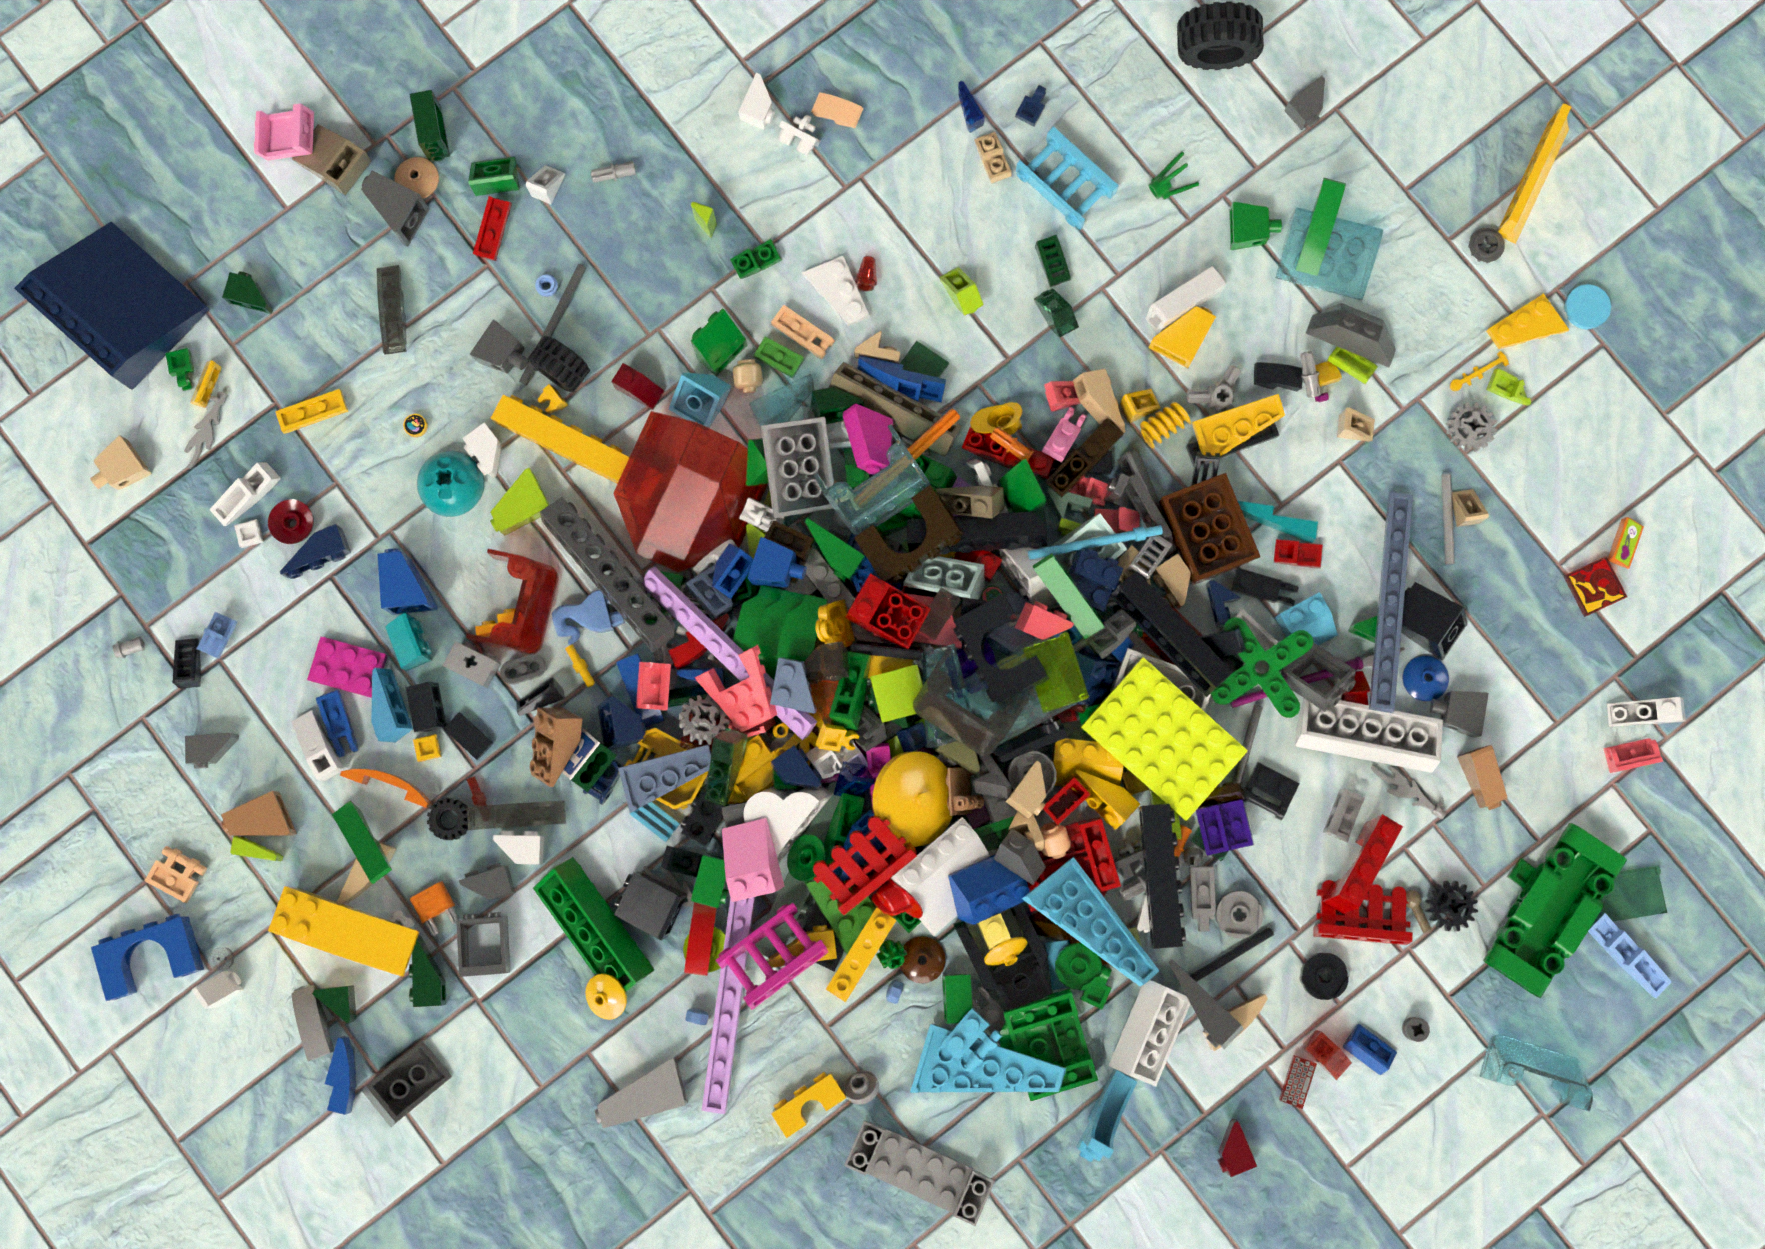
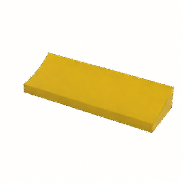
M1563 103L1548 121L1497 230L1504 239L1516 244L1569 131L1567 116L1571 106Z

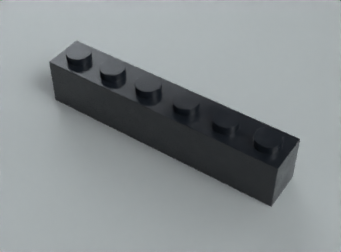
M1045 511L1002 513L994 518L956 516L954 518L965 534L960 537L961 540L951 547L948 545L942 549L941 554L1047 546ZM925 519L907 520L909 552L916 550L926 537L927 527Z
M1137 571L1123 581L1111 594L1114 601L1206 697L1233 673L1228 665L1212 651L1211 647L1196 634L1195 630L1168 605L1163 597Z
M1170 804L1140 806L1138 808L1151 948L1183 947V942L1186 941L1185 927H1181L1180 918L1184 917L1183 904L1179 903L1178 894L1182 893L1181 881L1177 880L1176 870H1179V858L1174 856V847L1177 846L1176 832H1172L1171 824L1175 823L1174 809H1170Z

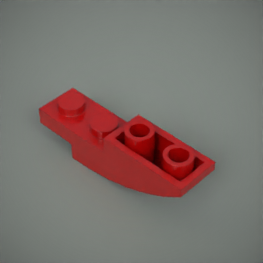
M969 427L962 449L1009 469H1012L1022 461L1011 452L1007 453V449L990 437L991 433H979ZM1029 448L1034 451L1027 461L1033 474L1048 479L1056 459L1041 451Z

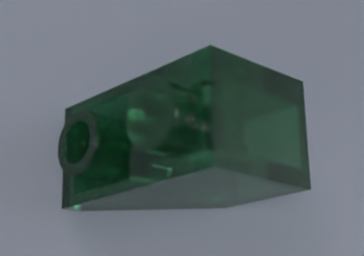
M1053 288L1042 292L1034 298L1048 326L1059 338L1079 327L1072 306Z

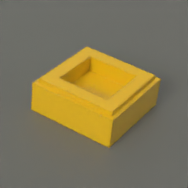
M437 734L413 739L417 762L442 757Z

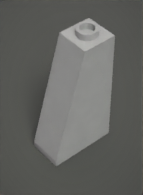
M677 1058L669 1059L597 1105L598 1109L595 1110L597 1123H601L602 1128L685 1106L688 1101Z

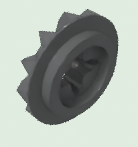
M1492 228L1478 229L1469 238L1468 248H1470L1471 256H1474L1478 262L1490 263L1496 261L1504 252V239L1498 231ZM1484 240L1487 242V245L1493 246L1487 252L1484 247L1479 246L1484 243Z

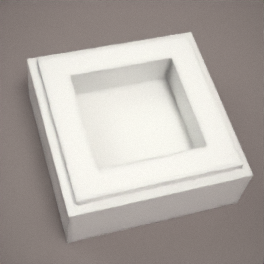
M257 519L234 525L239 547L244 548L264 542Z

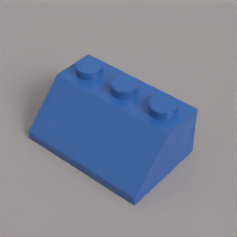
M995 855L948 875L958 919L973 925L1024 902L1022 898L1030 892L1027 881L994 860Z

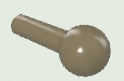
M1415 890L1407 891L1406 897L1409 904H1406V907L1412 909L1423 933L1431 931L1429 922L1420 906L1422 902L1421 895Z

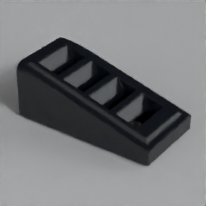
M198 638L175 640L172 683L180 689L201 686L200 650L197 649L199 645ZM192 648V651L182 652V649ZM189 657H191V660H184V661H183V658H189ZM183 667H191V669L183 670Z
M550 678L516 703L517 714L522 716L537 710V708H543L564 699L563 688L554 678Z

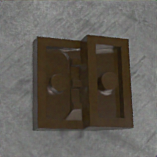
M774 520L764 537L794 551L798 557L796 564L805 566L814 543V538ZM792 577L791 582L796 584L798 578Z

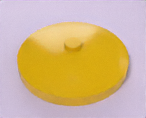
M904 752L889 760L880 771L873 789L874 815L879 816L882 820L887 818L891 823L888 827L898 838L903 836L906 839L904 845L909 842L913 846L927 845L941 836L952 819L950 810L947 807L949 787L946 784L948 769L938 758L925 752Z

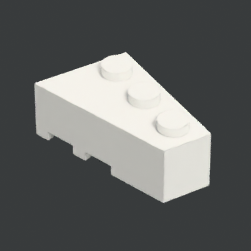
M1030 547L1018 548L1016 550L998 549L999 558L1003 560L1002 564L1011 579H1017L1022 589L1019 592L1022 597L1027 595L1033 605L1035 601L1046 606L1057 604V600L1032 566L1045 557L1029 560L1028 551L1034 550Z

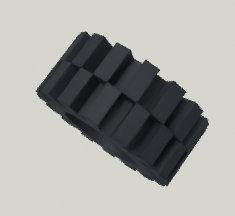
M443 798L441 801H436V804L430 807V813H427L429 817L427 824L430 826V832H433L434 836L443 840H457L460 836H464L466 831L470 829L471 826L469 824L472 822V818H470L471 811L467 809L468 806L462 803V801L453 798ZM448 810H453L458 816V822L452 828H446L441 823L443 813Z

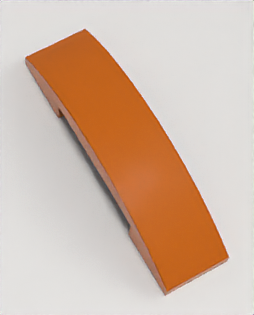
M350 769L340 773L342 777L365 785L368 784L370 777L407 790L404 800L425 808H430L433 805L428 797L416 786L395 775L371 769Z

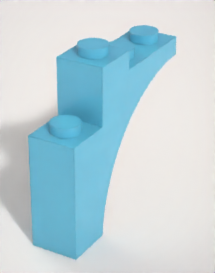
M1116 1069L1112 1071L1088 1116L1089 1123L1076 1146L1081 1151L1079 1155L1090 1162L1093 1159L1100 1162L1103 1156L1108 1159L1111 1157L1114 1151L1113 1142L1117 1127L1137 1084L1136 1080Z

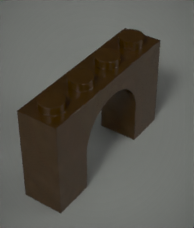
M931 485L911 498L925 519L927 527L926 537L916 550L909 553L895 552L880 528L875 525H871L854 537L879 578L892 586L900 583L904 579L903 576L907 573L919 570L923 566L922 563L926 560L938 557L942 553L941 550L949 545L951 547L961 540L960 537L965 534L937 490Z

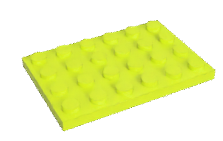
M1144 657L1135 664L1081 725L1085 732L1162 801L1170 804V808L1174 809L1185 821L1189 819L1248 751Z

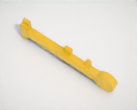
M1500 351L1497 353L1499 359L1481 369H1478L1477 366L1474 367V373L1468 376L1463 373V379H1454L1450 383V389L1452 391H1459L1464 383L1470 386L1472 385L1471 379L1478 377L1480 380L1484 378L1482 373L1500 363L1507 366L1509 361L1504 353Z

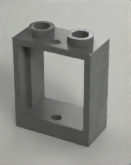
M1314 642L1312 648L1307 653L1281 669V675L1291 690L1324 712L1331 706L1337 705L1341 696L1346 691L1349 692L1356 683L1354 668ZM1313 662L1340 679L1326 695L1299 678Z
M501 912L486 913L487 918H478L477 914L463 915V920H456L459 977L510 973L508 916L501 917ZM499 923L501 964L469 966L467 925Z

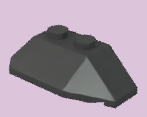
M1343 303L1312 315L1306 330V334L1388 368L1392 363L1396 350L1384 320Z

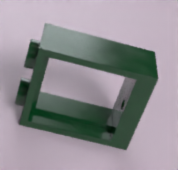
M432 90L409 94L418 145L429 161H441L445 157H450L442 108Z

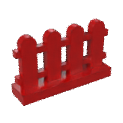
M877 815L871 816L868 820V827L871 831L866 835L859 830L853 831L850 834L852 846L846 850L841 845L834 846L831 851L832 858L834 859L833 862L828 865L825 861L818 860L813 865V871L816 874L814 880L817 883L822 881L832 892L829 897L833 901L836 898L838 899V910L843 915L847 914L917 857L916 848L911 842L904 845L906 839L903 836L898 838L888 827L891 823L887 818L882 820ZM875 836L886 847L881 853L870 842ZM857 851L868 862L863 868L852 857ZM890 854L893 855V856L890 857L888 860H886V858H887ZM838 866L850 877L846 882H843L833 871ZM872 869H874V871L871 874H867ZM856 884L851 890L849 889L852 885Z
M1326 880L1322 883L1321 889L1316 890V896H1321L1320 913H1316V920H1320V924L1314 927L1313 937L1408 945L1413 942V932H1406V928L1411 927V922L1406 921V904L1409 903L1406 897V890L1403 887L1397 886L1392 889L1391 896H1385L1380 885H1371L1364 898L1367 901V917H1359V908L1344 913V915H1336V909L1323 902L1334 881ZM1383 902L1390 903V920L1383 919ZM1336 922H1343V926L1336 925ZM1359 924H1367V928H1360ZM1389 926L1390 930H1382V927Z

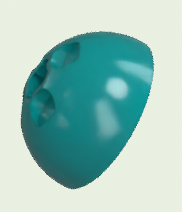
M442 451L428 458L420 468L417 476V490L423 504L433 513L444 517H455L469 512L477 505L484 491V476L476 465L478 463L467 454L458 451Z

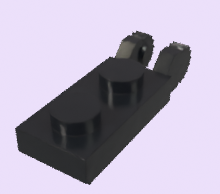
M1237 568L1231 591L1271 603L1277 602L1294 606L1295 600L1290 597L1278 596L1279 590L1283 589L1288 592L1297 593L1299 587L1282 582V580Z

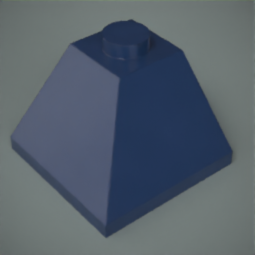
M609 696L597 706L603 744L610 750L636 744L644 739L645 726L641 722L640 716L616 697Z

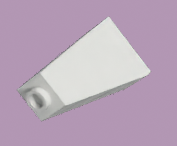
M1213 266L1153 303L1145 319L1154 331L1159 334L1196 306L1200 307L1221 292L1226 285L1224 275L1221 271H1216Z

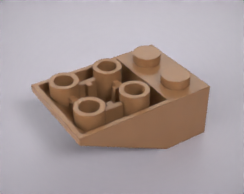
M563 707L537 708V715L534 718L535 737L532 739L533 759L530 761L532 776L549 787L555 785L580 742L583 718Z

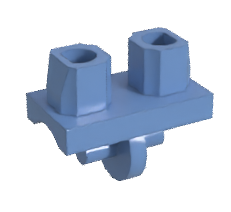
M215 612L208 627L203 631L205 633L197 649L220 659L237 621Z

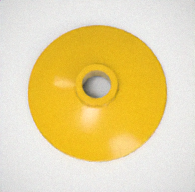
M1015 937L1000 943L986 954L984 962L988 966L1001 964L1010 966L1018 960L1017 956L1027 946L1026 938Z
M605 973L595 975L589 980L585 994L590 1009L600 1018L607 1020L620 1016L627 1004L626 992L621 982L614 976Z

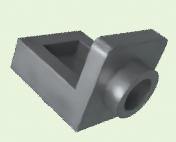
M1120 473L1116 478H1111L1106 487L1107 494L1104 500L1117 507L1126 508L1130 499L1125 491L1129 476Z

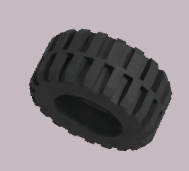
M1213 2V4H1203L1201 7H1194L1190 11H1186L1177 23L1178 56L1187 66L1191 65L1193 68H1202L1203 70L1233 69V67H1241L1246 63L1249 64L1260 56L1264 48L1263 17L1253 6H1246L1240 2Z

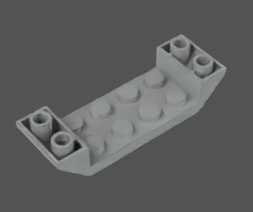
M863 1121L844 1166L865 1176L869 1174L953 1213L954 1217L973 1226H976L995 1182L970 1166L892 1130L867 1121Z

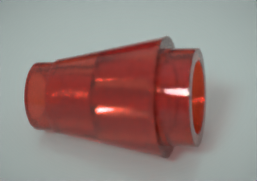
M865 256L862 259L855 279L856 287L859 290L872 291L874 286L877 285L876 259L874 257Z

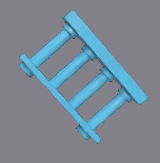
M1053 126L1047 132V146L1027 166L1019 161L1016 166V174L1024 183L1028 182L1065 216L1068 224L1072 227L1076 226L1081 230L1085 222L1082 216L1101 196L1106 195L1111 199L1116 194L1119 185ZM1058 151L1064 160L1042 181L1034 171L1053 152ZM1069 166H1074L1080 171V175L1058 195L1050 186ZM1085 181H1091L1096 186V190L1074 210L1066 201Z

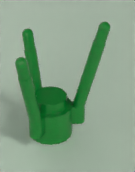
M1180 152L1148 184L1155 198L1159 199L1162 197L1163 200H1166L1172 195L1199 186V182H1195L1169 191L1172 187L1170 180L1187 168L1188 164H1183L1167 177L1164 175L1182 158L1184 152Z

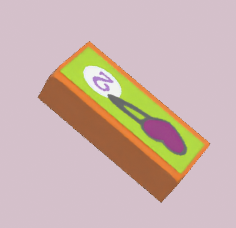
M1629 517L1621 519L1607 561L1630 569L1644 526Z

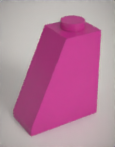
M855 403L843 412V419L857 468L865 470L869 474L877 475L889 467L893 419Z

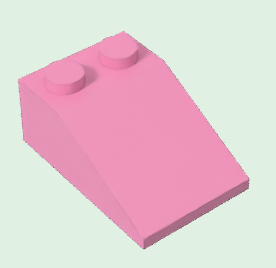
M767 818L722 829L725 876L732 902L773 893L785 887Z

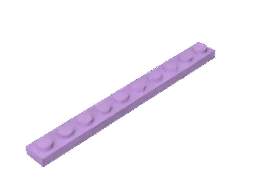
M656 567L649 569L642 582L646 591L740 681L749 678L750 676L739 657L744 651ZM765 673L763 676L766 687L770 686L772 693L774 680ZM775 705L776 716L801 740L809 736L817 721L808 712Z
M756 897L732 902L730 898L724 949L734 947L751 934ZM745 951L736 958L745 972L748 951ZM728 965L723 969L721 968L702 1103V1111L725 1114L727 1111L743 994V985Z

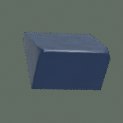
M923 721L901 729L896 733L903 752H914L931 743Z

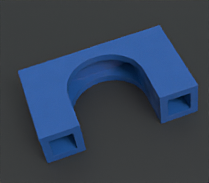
M174 914L166 917V922L160 924L157 921L143 925L144 929L136 932L135 929L121 932V937L119 938L106 937L98 940V945L91 947L106 1001L117 1000L137 993L130 968V960L136 947L147 940L155 941L164 948L174 978L184 977L204 970L189 916L180 917V914Z

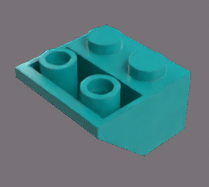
M403 613L385 626L401 669L408 671L432 661L430 654H433L432 648L428 641H424L422 633H425L420 620L417 621L415 617Z

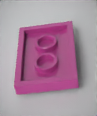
M320 636L307 680L372 698V670L374 668L384 669L388 655Z

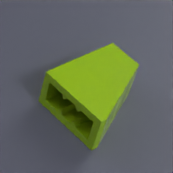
M530 468L522 472L490 512L493 517L490 522L496 532L500 531L504 536L541 518L540 511L550 505Z

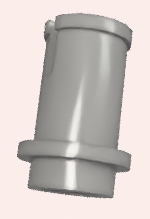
M141 636L122 643L117 641L113 645L115 656L122 659L126 658V655L145 650V644Z

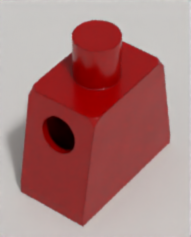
M1074 777L1045 804L1043 810L1059 825L1091 794Z

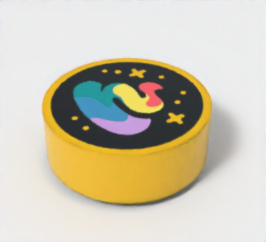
M411 414L404 420L403 427L408 435L418 438L426 433L428 424L421 415Z

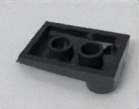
M1047 714L1038 718L1039 723L1020 732L1008 742L982 746L984 751L996 754L1001 762H1005L1065 739L1068 736L1060 718Z

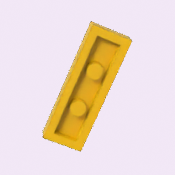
M340 389L275 411L281 431L284 434L349 412Z

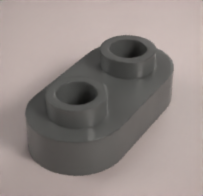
M537 654L517 658L502 665L500 676L503 681L511 685L542 676L546 671V661ZM537 662L539 664V668L537 670H532V664ZM516 669L517 675L510 677V671Z

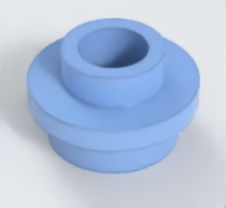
M545 274L536 280L535 288L541 296L550 297L556 293L558 283L553 276ZM546 283L551 284L549 289H543V286Z

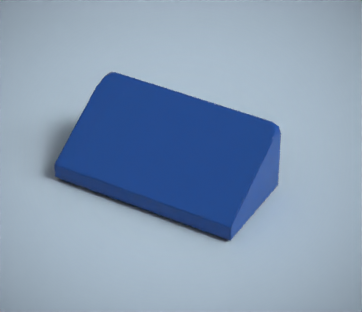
M1360 1024L1355 1027L1343 1045L1346 1051L1379 1075L1390 1069L1397 1054V1051Z

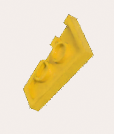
M1543 293L1490 327L1486 332L1497 348L1502 349L1527 341L1566 333L1569 331V328Z

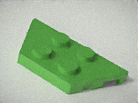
M812 880L805 881L804 883L831 929L834 930L835 936L847 955L875 911V907L867 896L847 914L843 915L838 910V899L836 898L833 901L829 897L832 892L822 881L819 883ZM856 884L852 885L849 889L851 890Z

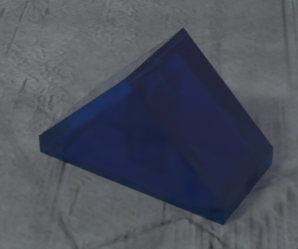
M843 761L834 789V795L841 796L842 793L859 796L874 784V778L864 764Z

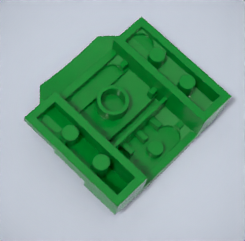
M761 585L758 595L742 605L733 642L744 652L758 645L761 652L758 655L760 665L764 664L766 673L773 680H775L778 658L784 657L803 661L807 672L806 677L809 681L812 670L810 665L818 637L816 633V621L819 619L818 609L820 606L828 604L829 601L828 599Z
M1070 988L1003 1012L1005 1023L999 1031L1002 1035L999 1039L1001 1047L1066 1068L1059 1092H1028L1030 1102L1098 1081Z

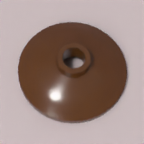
M919 936L910 939L904 944L903 947L907 955L903 956L904 963L900 968L909 980L923 984L932 982L941 975L946 959L944 950L937 941L930 937ZM921 955L927 958V962L924 965L918 963V957Z

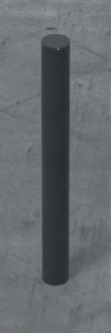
M1268 927L1192 973L1190 977L1198 982L1274 935L1272 929Z

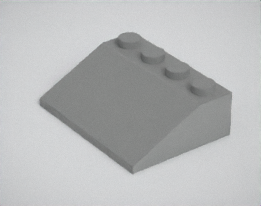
M825 417L762 425L761 431L774 518L837 508Z

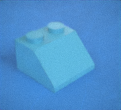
M1320 592L1275 617L1285 637H1288L1295 631L1305 630L1312 635L1314 643L1321 645L1338 635L1332 613Z

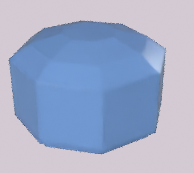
M893 980L889 984L886 992L887 1001L894 1004L898 1003L904 986L902 982Z
M691 1008L687 1010L685 1020L694 1024L706 1025L709 1014L702 1009Z

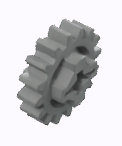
M1469 402L1465 403L1463 408L1459 405L1455 412L1449 415L1452 420L1446 422V425L1451 427L1446 431V434H1452L1453 436L1450 442L1457 441L1456 448L1458 449L1462 445L1465 446V452H1468L1471 447L1474 452H1477L1480 447L1484 449L1488 446L1487 442L1494 440L1492 434L1497 432V429L1492 427L1497 423V420L1490 419L1494 413L1489 412L1487 414L1485 412L1487 406L1480 409L1477 402L1472 407ZM1468 414L1466 419H1459L1462 415ZM1477 435H1484L1482 439L1475 441Z
M698 695L697 701L690 698L688 705L683 704L682 712L679 714V720H681L679 728H684V736L691 735V742L696 738L699 739L698 743L700 745L703 740H706L710 745L713 738L716 741H720V736L726 735L730 720H728L729 717L715 701H710V695H707L705 700H702L701 696ZM692 713V714H693V718H692V721L690 722V721H689V716H690V714ZM717 718H719L720 721L718 726H716Z

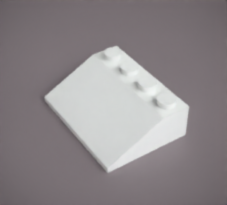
M962 817L919 853L917 857L891 877V879L918 901L923 911V916L919 919L934 936L957 916L948 875L990 857L977 833Z

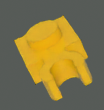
M823 723L815 745L819 749L840 751L841 745L845 746L848 750H855L856 747L849 741L853 738L859 739L860 736L853 730L847 731L843 726Z

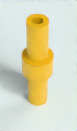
M573 644L566 647L565 650L574 663L572 666L576 673L581 675L588 688L595 685L596 682L587 669L589 666L585 659H581Z

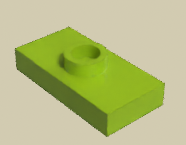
M1336 347L1327 359V361L1364 384L1368 382L1378 368L1377 365L1366 358L1340 347Z

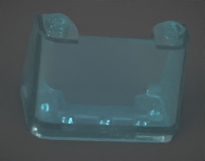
M1497 1034L1490 1039L1479 1077L1514 1086L1521 1082L1524 1070L1553 1079L1551 1088H1554L1560 1094L1559 1103L1590 1112L1593 1093L1582 1063L1577 1058L1506 1035Z

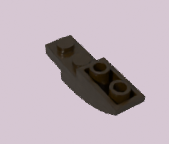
M1106 419L1045 483L1063 498L1104 458L1124 433Z

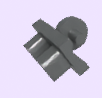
M1128 838L1123 840L1125 847L1117 851L1120 856L1126 853L1129 856L1114 862L1116 869H1118L1124 880L1137 875L1132 866L1133 862L1139 860L1144 870L1143 851L1134 852L1135 849L1141 847L1139 841L1130 843Z

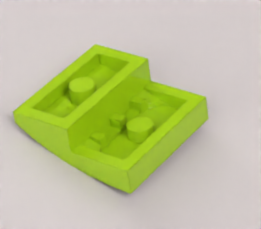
M918 664L870 677L882 723L929 710Z

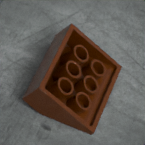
M1226 473L1173 492L1160 499L1159 505L1171 530L1183 562L1191 572L1190 580L1192 585L1217 577L1261 557Z

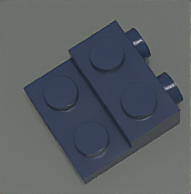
M1086 548L1085 551H1077L1068 574L1075 581L1077 588L1092 607L1100 612H1104L1112 590L1116 589L1123 568L1118 566L1119 562L1115 559L1106 557L1103 560L1097 557L1099 553L1092 549Z

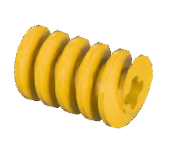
M1172 402L1170 408H1163V413L1158 411L1155 417L1150 416L1148 418V422L1142 421L1140 423L1141 434L1146 443L1153 449L1155 448L1154 440L1161 444L1162 435L1169 439L1168 431L1177 434L1176 426L1183 430L1185 429L1183 422L1186 421L1190 425L1191 421L1185 409L1177 402Z

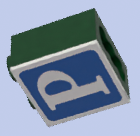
M582 728L580 742L562 773L588 793L617 755Z

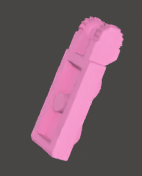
M1072 407L1068 409L1064 418H1061L1042 450L1043 453L1060 462H1063L1087 417L1085 414H1082L1078 418L1076 425L1069 422L1075 410Z

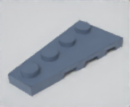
M710 745L619 767L618 770L629 812L631 813L714 768L715 764Z

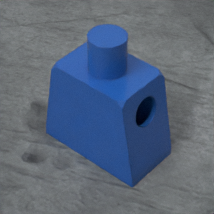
M761 537L748 579L753 585L787 588L792 577L804 579L807 567L796 564L798 557L794 551Z

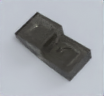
M941 587L928 607L931 610L919 631L936 640L961 599Z

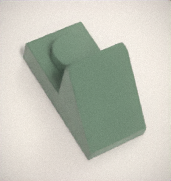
M1048 487L1046 497L1059 520L1064 517L1067 506L1071 507L1070 510L1074 512L1084 513V511H1089L1093 500L1070 492L1061 498L1050 487Z

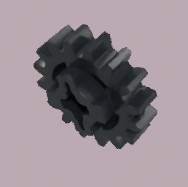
M1443 881V887L1440 884L1434 885L1436 892L1429 891L1428 894L1432 898L1425 900V903L1430 904V908L1425 909V912L1432 913L1429 920H1437L1436 927L1441 928L1444 925L1445 931H1451L1452 927L1454 931H1460V925L1463 928H1468L1467 921H1475L1471 914L1478 912L1476 908H1473V904L1478 903V900L1471 899L1474 892H1466L1467 885L1462 884L1459 887L1458 881H1453L1451 885L1449 881ZM1456 892H1458L1464 899H1460L1459 897H1457ZM1442 895L1441 901L1437 904L1439 897ZM1451 903L1460 904L1452 909H1443V907ZM1466 908L1464 915L1461 917V913ZM1439 913L1446 915L1449 921L1443 919Z

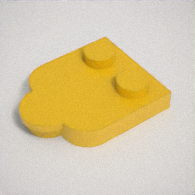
M845 599L822 605L818 609L819 619L816 621V633L820 641L825 642L829 651L841 650L851 646L853 640H855L851 622L844 618L848 611Z

